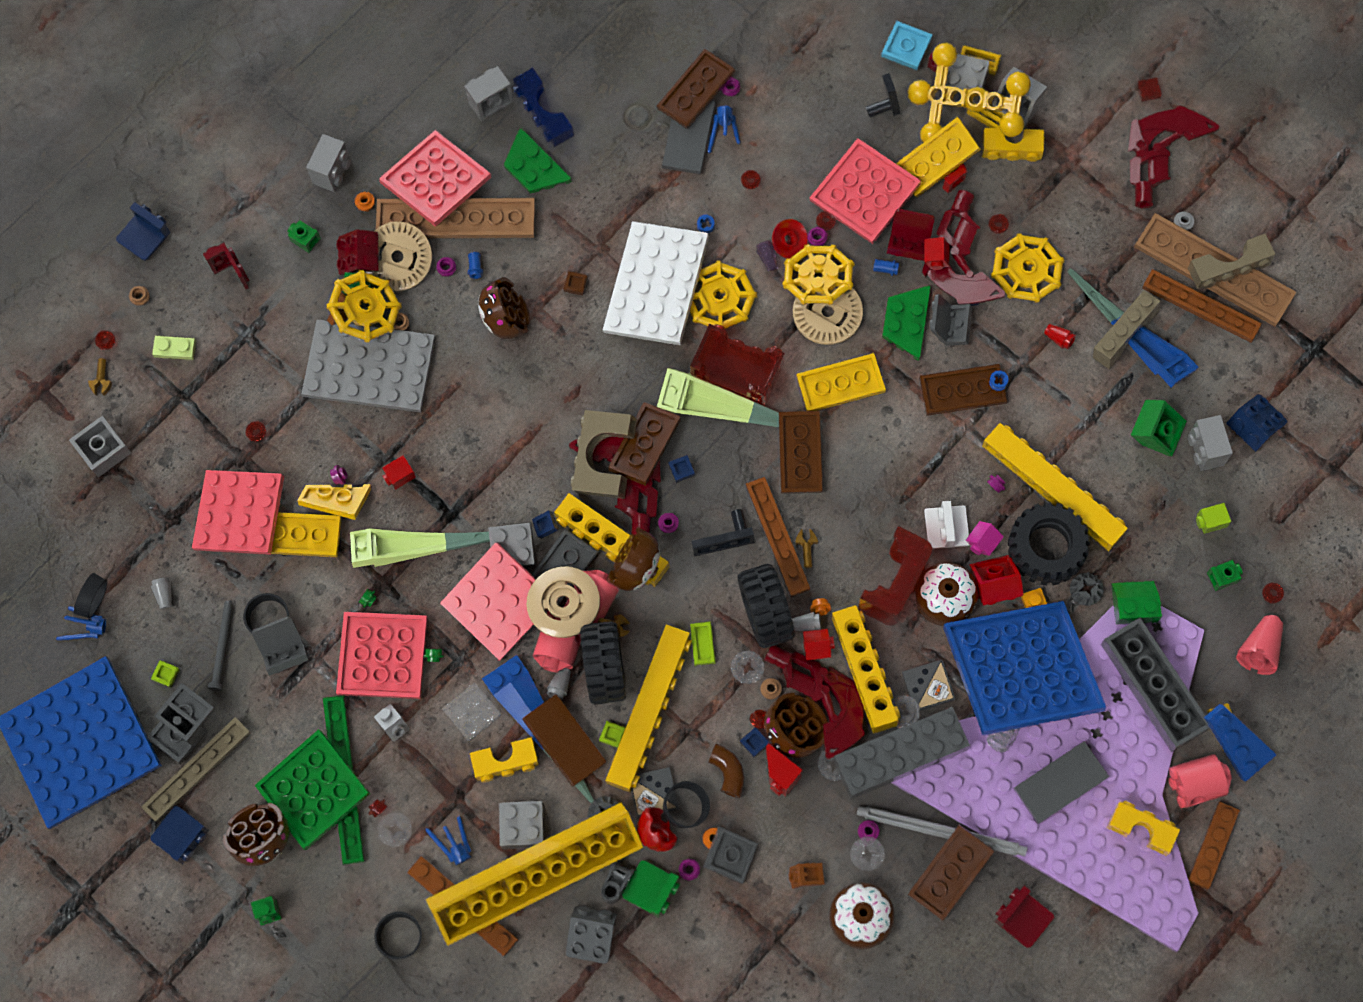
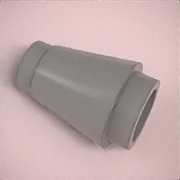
M168 577L152 580L151 589L159 608L172 607L171 582H169Z
M815 612L792 618L794 630L796 631L822 629L820 613L815 614Z
M562 669L555 674L547 687L548 696L553 697L557 694L560 700H562L567 695L571 674L569 669Z

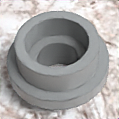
M1180 212L1175 216L1174 224L1188 231L1194 225V218L1188 212ZM1181 219H1186L1188 222L1183 223Z

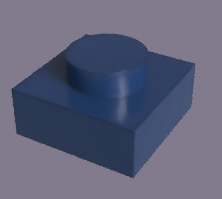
M687 455L668 462L676 483L695 476Z
M549 510L532 519L537 537L540 539L558 531L554 514Z
M756 727L740 740L742 746L753 758L770 744Z

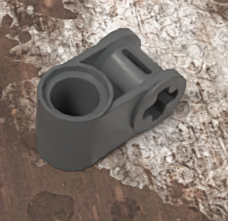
M619 861L613 863L601 888V895L606 903L615 904L619 901L635 870H629L620 865ZM608 888H614L617 894L609 898L605 895V891Z

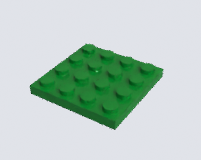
M319 729L255 784V787L264 799L280 809L288 822L290 833L303 850H308L371 794Z

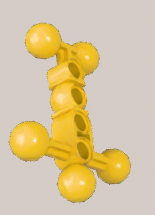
M941 43L935 47L932 53L933 60L937 65L934 86L931 87L926 81L917 80L908 88V97L913 104L923 105L929 100L932 102L929 122L920 131V138L924 143L943 128L940 125L943 105L964 107L972 112H980L982 110L1000 112L1007 109L1008 113L1004 114L999 122L1000 130L1008 137L1019 135L1024 128V120L1020 115L1022 96L1029 92L1031 80L1024 72L1012 73L1006 81V89L1010 94V98L1004 97L997 92L985 91L981 87H973L970 90L964 88L962 90L957 87L946 86L949 67L956 62L957 51L952 44ZM941 90L942 97L939 100H936L935 94L937 91ZM960 92L961 99L960 101L955 102L954 96L956 93ZM976 95H980V102L974 105L973 98ZM999 97L1000 102L998 106L993 107V99Z

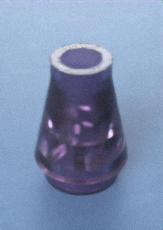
M771 240L756 245V253L764 263L767 271L777 269L779 266Z

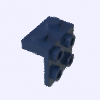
M134 202L130 207L134 217L119 233L116 241L137 257L146 261L171 232L166 226L167 221L160 215L154 216L144 204L140 206Z
M1257 394L1240 407L1226 424L1256 452L1273 434L1286 425L1287 420L1266 398Z
M175 806L150 839L183 865L184 862L191 858L197 845L204 841L209 829L180 807Z

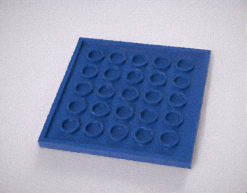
M1064 601L944 624V632L982 735L1105 711V702Z
M106 656L0 716V729L48 829H52L161 767L158 757L113 665Z

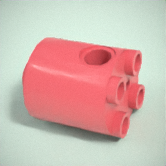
M600 570L583 571L595 582L600 595L599 612L592 623L594 624L598 623L600 618L606 616L619 590L607 582V573ZM574 586L577 593L582 594V591ZM568 598L566 604L564 605V607L568 606V604H569V598Z
M547 611V615L549 617L561 621L560 618L553 616L549 611ZM540 631L532 656L543 669L550 672L558 673V671L565 668L572 669L581 643V633L572 637L556 638Z
M1211 754L1172 766V768H1169L1171 778H1168L1172 791H1177V802L1182 809L1228 795L1232 777L1227 764L1220 762L1215 754Z

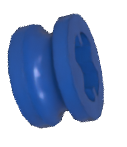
M702 215L698 218L697 228L700 232L709 234L714 230V219L710 215ZM706 221H709V225L711 226H706L705 228H702L701 222L705 223Z
M1003 371L993 372L989 380L990 387L995 391L1004 390L1008 384L1007 374ZM995 377H998V379L999 377H1001L1003 379L1002 385H1000V383H995Z

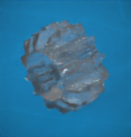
M1020 728L988 734V745L1001 753L1008 751L1016 740Z

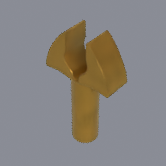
M104 358L98 359L96 379L94 381L88 380L89 387L96 396L97 387L100 386V383L103 386L101 392L103 396L108 393L112 386L110 380H105L106 359Z
M801 529L796 537L795 545L803 547L804 567L811 568V546L818 544V539L814 532L809 529L810 539L806 543L802 537L803 531Z
M615 615L613 622L617 623L619 637H623L630 631L623 630L620 625H628L630 623L623 615ZM600 618L598 620V623L609 622L612 620Z

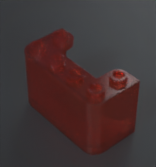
M709 324L690 365V373L766 406L784 365L785 353L774 346L766 348L765 352L759 347L747 346L739 339H729L728 333L723 326Z
M900 526L897 527L893 535L894 542L889 551L891 559L901 564L889 590L881 585L873 591L865 589L860 597L858 611H862L871 618L889 626L895 625L900 621L924 571L928 567L932 554V545L929 541Z

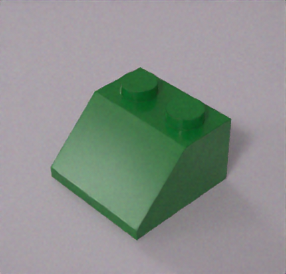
M1145 400L1131 436L1147 448L1167 456H1173L1187 421L1166 401Z
M1154 581L1111 584L1116 625L1130 624L1141 618L1143 623H1158L1162 617L1160 595Z

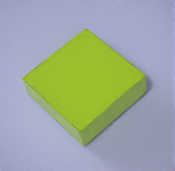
M160 660L151 680L171 688L180 669Z
M606 721L599 742L618 748L626 728Z

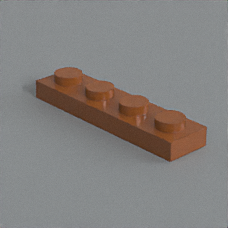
M1220 801L1218 802L1189 875L1188 882L1206 890L1210 888L1240 810Z

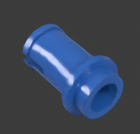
M479 252L468 254L469 269L467 273L472 279L481 278L483 274L480 260L481 254Z
M875 259L873 272L889 273L891 276L893 274L897 275L899 263H896V260L890 262Z

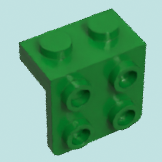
M642 860L638 864L622 896L630 903L659 918L661 913L665 914L670 906L668 900L672 894L675 895L681 883L678 882L679 876L672 872L669 874Z

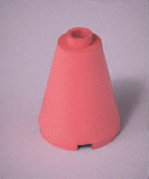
M1264 616L1237 651L1236 659L1245 669L1249 671L1251 668L1258 670L1257 674L1261 675L1274 674L1278 669L1283 633V622L1278 616Z

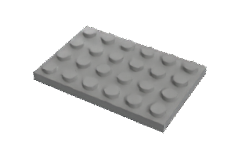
M316 320L301 393L303 397L421 413L435 335L394 330L392 333L388 332L365 343L362 339L346 333L341 334L338 331L337 324L332 326L328 321ZM355 324L349 325L350 327H353L364 332L363 326H357ZM369 326L370 331L379 328V327H371V326Z

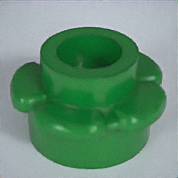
M367 588L359 601L363 608L366 605L371 607L376 599L374 595L375 590L372 592Z
M425 649L423 657H427V662H440V658H443L444 655H442V649Z

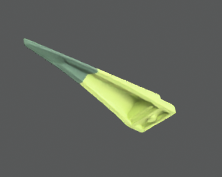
M667 368L657 404L658 408L680 414L779 427V412L690 373Z
M380 529L350 532L353 568L373 564L377 567L490 542L489 532L424 533Z

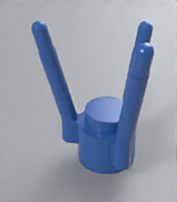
M720 106L717 108V115L714 116V124L708 145V153H711L718 123L723 126L724 136H727V126L732 123L736 142L740 144L736 116L733 115V109L730 106Z
M69 606L68 610L74 612V607ZM93 615L88 620L65 616V620L86 624V630L90 631V633L58 636L56 640L98 638L99 635H104L106 619L98 615Z
M460 816L457 817L463 845L455 842L447 826L443 827L453 846L450 851L429 828H426L425 831L448 856L451 863L454 862L456 865H459L471 858L469 853L472 850L468 845Z

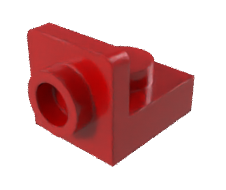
M963 163L944 177L943 189L947 193L951 192L966 179L967 168Z

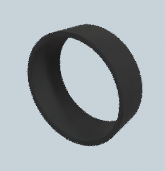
M96 573L90 574L76 599L74 606L75 615L91 618L95 614L105 595L107 580Z
M263 593L253 597L247 603L243 613V620L249 632L252 633L253 631L250 622L251 613L258 604L264 601L280 603L285 608L287 616H289L287 604L281 597L272 593Z
M682 781L673 785L668 790L663 801L665 817L672 825L678 828H693L705 821L710 811V801L706 791L700 785L690 781ZM676 789H689L701 801V815L690 826L677 823L668 812L667 797Z
M400 911L384 916L378 922L374 933L375 944L379 952L385 957L394 960L405 959L414 954L419 948L422 938L421 927L418 921L412 915ZM395 918H407L419 930V942L416 948L410 954L403 957L390 955L385 951L381 943V933L384 926Z

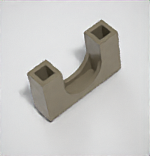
M585 410L584 416L581 418V435L577 440L579 448L578 454L574 459L575 473L571 478L572 491L585 495L625 498L628 479L622 475L599 473L594 467L592 457L597 444L605 438L621 437L634 439L637 418L630 414Z

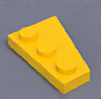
M363 484V487H352V485H344V487L306 485L298 498V505L356 520L371 491V485Z

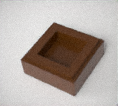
M568 271L563 288L564 292L583 295L588 276Z

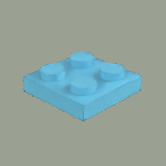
M896 21L881 57L917 70L932 39V34Z

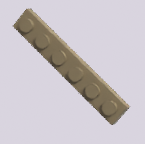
M235 717L141 807L158 823L251 732Z

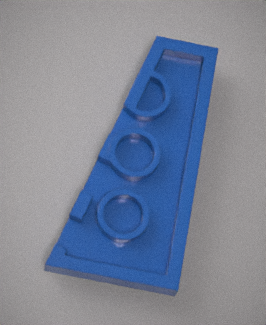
M1219 704L1204 717L1238 776L1246 782L1277 755L1225 706Z

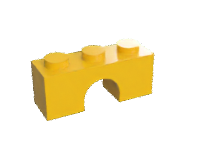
M984 128L982 158L989 160L1000 158L1009 161L1027 159V161L1031 162L1042 159L1044 152V130L1024 129L1022 140L1018 143H1010L1005 139L1000 128Z
M532 737L511 742L512 756L504 762L494 759L491 748L471 752L470 757L477 781L481 780L484 783L494 780L493 777L495 776L509 777L514 775L515 771L529 772L534 770L535 766H539Z
M1119 801L1106 828L1127 837L1133 826H1143L1149 832V841L1146 847L1165 856L1170 854L1180 829L1175 827L1176 824L1168 820L1161 821L1156 819V815L1149 811H1139L1135 809L1136 806L1128 801L1123 803Z

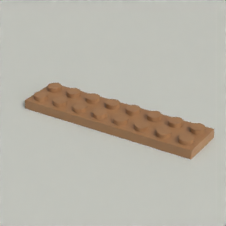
M470 198L465 200L436 227L401 199H377L376 229L390 222H405L417 227L427 238H534L535 199Z
M1156 213L1134 246V248L1191 280L1193 279L1188 270L1191 260L1208 254L1222 262L1238 260ZM1256 269L1245 275L1241 273L1235 275L1233 279L1223 282V280L1218 281L1214 286L1207 288L1275 327L1296 294V291Z

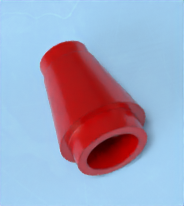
M1049 324L1044 332L1047 337L1062 349H1069L1076 338L1073 331Z

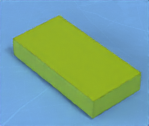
M711 622L690 624L694 665L715 664Z

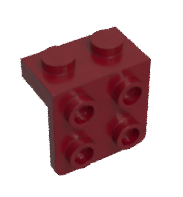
M896 209L887 254L924 261V239L931 238L935 217L929 214Z
M356 229L338 237L336 247L338 249L337 269L339 275L359 270L366 272L379 271L378 232Z
M222 243L218 246L210 247L203 253L214 275L233 266L246 290L249 289L247 282L250 280L232 247L227 249L225 243Z
M1023 886L1021 889L1016 887L1009 896L1011 899L1010 903L1007 906L1003 904L995 913L998 918L994 922L1025 948H1031L1052 922L1054 915L1029 895L1030 890Z

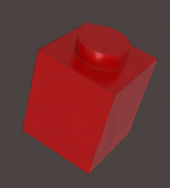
M944 237L924 239V262L930 269L941 270L943 267H949V243Z
M404 455L382 467L385 473L382 475L388 486L392 484L395 490L416 478Z
M828 629L803 631L806 660L831 658V649H835L834 638L833 636L829 637Z

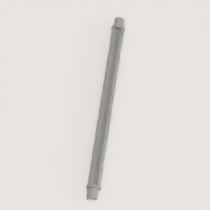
M859 806L857 810V815L863 816L865 819L949 839L956 829L869 806L867 808ZM971 832L995 851L1014 856H1026L1028 847L1021 846L1019 843Z

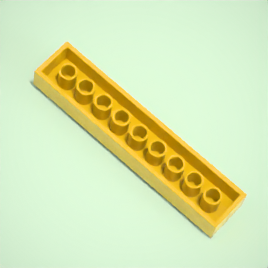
M619 803L426 899V902L448 946L642 849L643 846L628 811L622 803Z

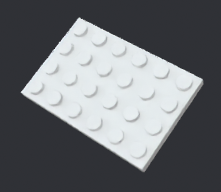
M632 222L604 323V333L681 345L709 234Z

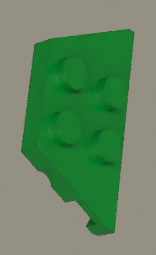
M520 128L505 160L504 168L530 194L539 192L542 189L554 188V185L564 182L569 184L572 182L571 178Z
M931 286L888 297L882 338L890 343H894L900 350H905L918 361L920 360Z

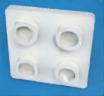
M942 501L941 507L924 510L929 549L969 546L965 541L969 536L966 507L964 505L951 506V501Z

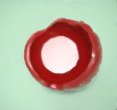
M648 807L642 812L637 824V834L641 844L659 852L673 849L677 843V836L670 830V822L662 820L663 810L661 808Z

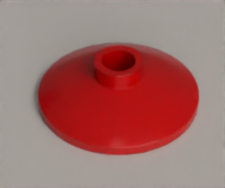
M795 219L782 220L773 230V247L783 258L790 259L802 250L804 245H807L808 236L806 229Z

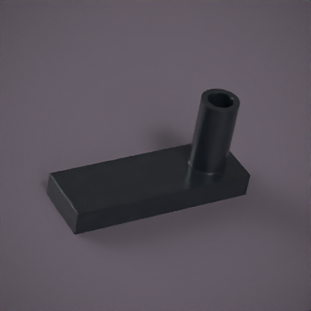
M890 73L882 75L887 99L865 106L869 118L892 110L893 116L901 114Z
M736 509L731 512L735 531L691 541L694 557L755 543L752 527L747 528L743 510Z

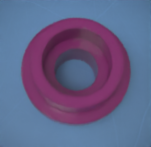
M731 77L721 91L726 96H735L740 91V83L737 79Z
M815 227L809 231L808 242L812 246H822L826 243L827 233L824 229ZM820 236L821 239L815 240L814 237Z
M449 257L441 258L436 265L437 272L444 277L453 275L456 271L455 261ZM448 265L450 266V268L448 270H444V266Z
M336 465L334 469L330 470L331 478L336 485L346 483L348 475L344 467L341 468L339 465Z
M993 475L989 476L990 479L987 483L996 492L1000 493L1002 490H1006L1004 487L1006 483L998 475L995 477Z
M665 513L660 516L658 526L664 533H673L677 530L679 521L674 514ZM671 520L672 524L669 526L665 525V521Z
M867 820L859 825L858 836L862 841L873 842L877 839L879 828L875 822ZM865 828H871L872 834L867 835L864 831Z
M685 859L679 865V874L684 880H694L700 874V866L693 859ZM691 866L694 871L688 874L685 871L686 867Z

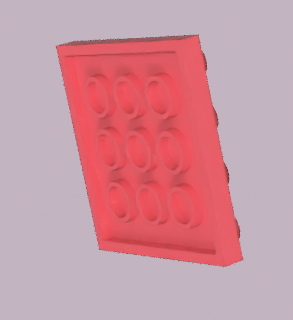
M435 130L381 176L379 180L383 186L436 227L491 178V173Z
M857 138L809 199L812 203L873 244L894 218L895 210L901 209L921 185V181Z
M206 470L192 549L196 551L271 555L284 475L278 473Z
M495 542L440 604L500 661L534 625L528 615L526 604L528 592L536 579L498 542Z
M344 612L336 694L421 699L423 655H425L428 617L424 615Z

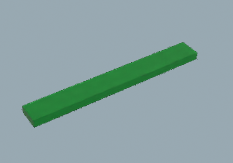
M344 695L323 698L327 738L353 770ZM355 807L337 823L342 865L364 863L358 807Z

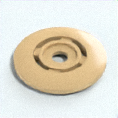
M405 222L386 223L374 230L378 232L379 271L367 273L384 280L388 279L393 291H405L421 283L428 274L432 263V249L424 233L417 227ZM386 242L387 245L382 251V260L379 261V251ZM401 251L404 256L403 260L398 263L392 260L393 252ZM417 252V259L414 268L410 271L409 268L411 267L414 261V253Z
M835 287V288H834L833 290H831L829 293L831 294L833 291H835V290H836L837 288H839V287ZM853 288L833 301L831 305L814 303L812 311L808 310L810 303L803 305L798 298H795L793 304L795 325L804 337L815 343L834 345L844 342L855 334L861 324L863 306L859 295ZM815 292V294H811V295H821V294H820V292ZM826 306L834 310V314L830 317H825L822 314V309ZM848 312L847 318L845 319L843 324L838 327L837 325L842 321L844 313Z
M557 567L544 572L534 581L527 596V611L532 623L544 634L556 638L572 637L581 633V627L593 623L599 612L600 595L595 582L585 572L573 567ZM572 583L582 591V594H578L573 587L566 584ZM561 596L569 598V604L564 608L557 605V600ZM548 609L553 616L560 618L561 621L552 619L545 611Z

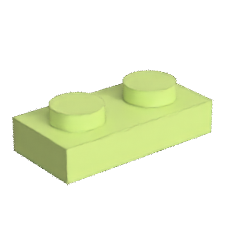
M155 336L152 355L156 358L194 360L196 340L195 338Z

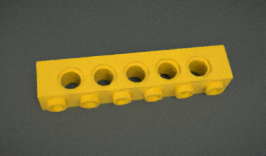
M568 493L554 512L558 524L564 528L567 526L573 530L572 533L578 538L583 539L584 537L590 541L589 545L597 551L603 550L606 553V557L613 562H616L617 555L630 536L570 493ZM575 515H581L583 517V519L580 522H574L572 520V518ZM593 526L599 528V531L595 534L589 532V529ZM608 538L616 539L613 545L605 543ZM661 556L656 566L659 568L653 579L649 578L645 583L648 586L651 584L655 587L670 568L669 562Z
M856 605L832 612L835 630L873 734L896 727L898 719L901 718L898 707H894L892 704L893 694L891 688L885 685L886 675L884 669L878 666L879 656L877 650L871 647L872 637L870 631L864 628L865 618L863 612L858 611ZM854 627L858 632L852 634L848 632V629ZM857 646H862L865 649V651L859 653L856 652L854 648ZM864 665H869L872 668V670L869 672H865L861 669V667ZM871 684H875L879 687V689L877 691H872L868 688V686ZM882 703L886 706V709L878 710L875 705Z

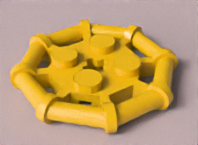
M1018 233L1016 237L995 249V260L991 277L1005 291L1007 298H1017L1038 303L1040 299L1061 287L1062 267L1065 260L1049 243L1048 238H1038ZM1025 244L1037 245L1039 247L1028 249L1029 247H1026ZM1016 245H1019L1020 248L1012 254L1008 252ZM1043 248L1052 259H1047V257L1042 252ZM1003 257L1009 260L1006 269H1001ZM1024 264H1031L1033 266L1031 268L1032 271L1024 270ZM1054 265L1053 277L1048 275V267ZM1004 275H1008L1015 283L1013 287L1005 280ZM1043 281L1049 283L1041 290H1037L1036 286ZM1018 286L1024 289L1031 288L1032 293L1018 291L1017 288Z
M807 244L804 245L802 250L784 262L785 276L782 285L784 289H788L798 298L803 305L806 303L831 305L833 301L846 291L852 290L854 286L852 283L854 261L848 259L837 249L836 245L810 246ZM805 256H808L809 259L801 265L797 264ZM833 256H834L837 260H839L842 264H841V265H836V264L832 261ZM793 270L798 272L797 279H792ZM845 271L844 280H840L839 273ZM816 273H822L823 277L820 278L818 276L815 278L814 276ZM797 286H801L806 292L803 293ZM835 287H839V288H837L835 291H833L831 294L829 293V292H830L831 290H833ZM815 292H820L821 295H811V294H815Z
M721 261L702 268L698 278V282L702 283V287L699 293H694L693 300L699 299L703 308L698 312L694 301H692L690 308L692 321L695 324L700 323L717 329L719 332H723L724 329L740 322H746L753 302L757 298V292L754 291L746 275L747 271L721 263ZM717 271V275L708 279L704 278V276ZM721 271L734 275V277L725 278L724 275H721ZM739 280H741L745 291L739 290L737 285ZM716 292L724 293L723 299H716ZM740 298H746V301L741 311L737 307L739 304ZM731 312L737 314L734 317L722 321V316L726 314H729ZM706 313H710V315L712 316H718V321L704 317L703 315H705Z
M359 270L358 273L341 280L337 279L334 282L335 286L329 303L326 306L341 334L346 333L362 339L366 343L394 331V324L402 305L396 298L389 284L390 281L365 273L364 270ZM357 281L360 282L359 286L351 289L347 286ZM365 281L379 287L372 289L368 287L369 285H366ZM382 290H384L389 302H386L383 298ZM341 291L347 294L344 302H338ZM362 301L365 304H369L367 310L360 307ZM338 309H344L348 317L346 322H344ZM385 309H391L388 320L383 318ZM378 322L382 325V327L370 331V325ZM354 323L357 326H363L364 332L349 325Z

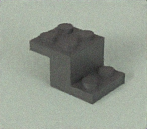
M181 683L155 714V717L160 722L148 735V739L181 764L206 734L207 730L202 725L216 709Z

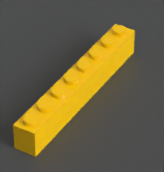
M999 423L985 438L982 445L983 448L1048 502H1051L1053 506L1060 503L1063 504V509L1068 510L1069 507L1073 509V515H1080L1083 519L1082 525H1087V534L1106 550L1110 551L1125 534L1128 528L1122 519L1111 515L1105 505H1099L1094 501L1093 496L1089 492L1082 491L1077 487V483L1072 478L1065 477L1059 467L1054 464L1051 465L1046 461L1042 453L1031 449L1029 443L1023 438L1019 439L1009 426Z
M667 624L665 625L606 777V784L627 792H631L632 787L636 789L640 776H637L640 768H644L647 761L645 753L647 748H652L655 737L652 736L655 729H659L662 722L660 714L662 709L666 710L670 698L667 697L670 690H674L677 683L675 675L677 670L681 671L685 659H682L685 651L688 652L691 647L692 640H690L689 632Z

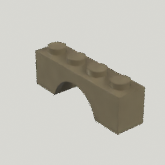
M1266 234L1247 240L1243 247V256L1236 261L1222 262L1208 254L1191 260L1188 270L1197 289L1202 287L1206 289L1214 286L1218 281H1229L1240 273L1242 275L1248 274L1259 266L1260 268H1265L1272 263L1276 254Z
M1144 290L1094 347L1093 359L1110 369L1120 358L1133 335L1142 326H1147L1158 314L1160 300Z

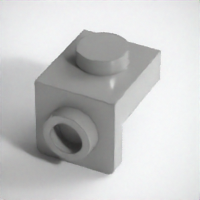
M391 704L374 716L393 742L410 730Z

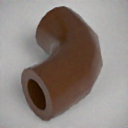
M716 743L708 763L715 765L723 773L724 780L720 791L740 799L745 781L742 764L733 752Z

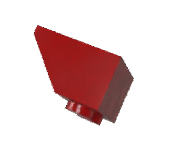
M1009 555L969 564L971 574L978 586V597L983 606L993 605L1005 600H1014L1017 597L1024 596L1021 574Z
M768 744L766 746L768 781L771 785L770 789L778 796L782 794L786 797L801 779L802 769Z

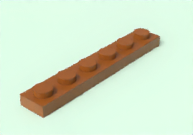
M1153 269L1142 289L1252 343L1262 324Z
M763 477L746 483L747 491L790 597L809 591L810 586L766 478Z
M422 856L407 872L432 895H436L454 886L449 879ZM497 921L476 931L479 936L504 957L518 942V939Z

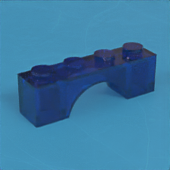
M534 68L513 78L514 87L512 88L518 98L521 96L524 101L522 104L527 112L531 111L534 116L532 119L535 125L542 128L544 131L542 134L547 142H551L556 147L574 136L573 127L563 112L551 113L539 105L538 102L544 92V86Z

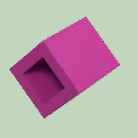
M979 521L965 541L971 546L970 549L975 554L990 556L1004 536L991 523Z

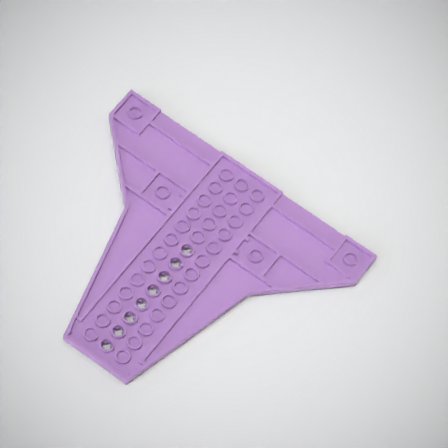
M1113 605L1079 639L1105 702L1106 709L1104 712L1109 711L1112 719L1103 720V715L1099 712L988 735H982L976 716L962 719L959 722L970 744L967 751L891 783L978 834L1019 843L1021 846L1028 847L1026 856L1017 855L1015 857L1177 952L1196 919L1198 911L1176 840L1170 854L1165 856L1146 847L1149 841V832L1143 826H1133L1127 837L1106 828L1119 801L1122 803L1128 801L1136 806L1135 809L1143 812L1146 810L1155 814L1156 819L1170 821L1162 794L1173 752L1170 751L1128 685L1123 684L1124 680L1121 678L1120 673L1101 646L1105 638L1129 625L1115 624ZM1161 606L1162 617L1158 623L1162 631L1154 632V627L1151 626L1152 623L1144 624L1189 690L1204 630ZM1119 693L1122 702L1117 701L1114 703L1111 694ZM1091 729H1099L1102 737L1093 738ZM1085 741L1109 775V778L1040 824H1037L1013 788Z

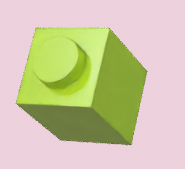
M1225 503L1201 509L1197 514L1196 523L1199 529L1202 528L1203 534L1227 528L1231 523V519Z

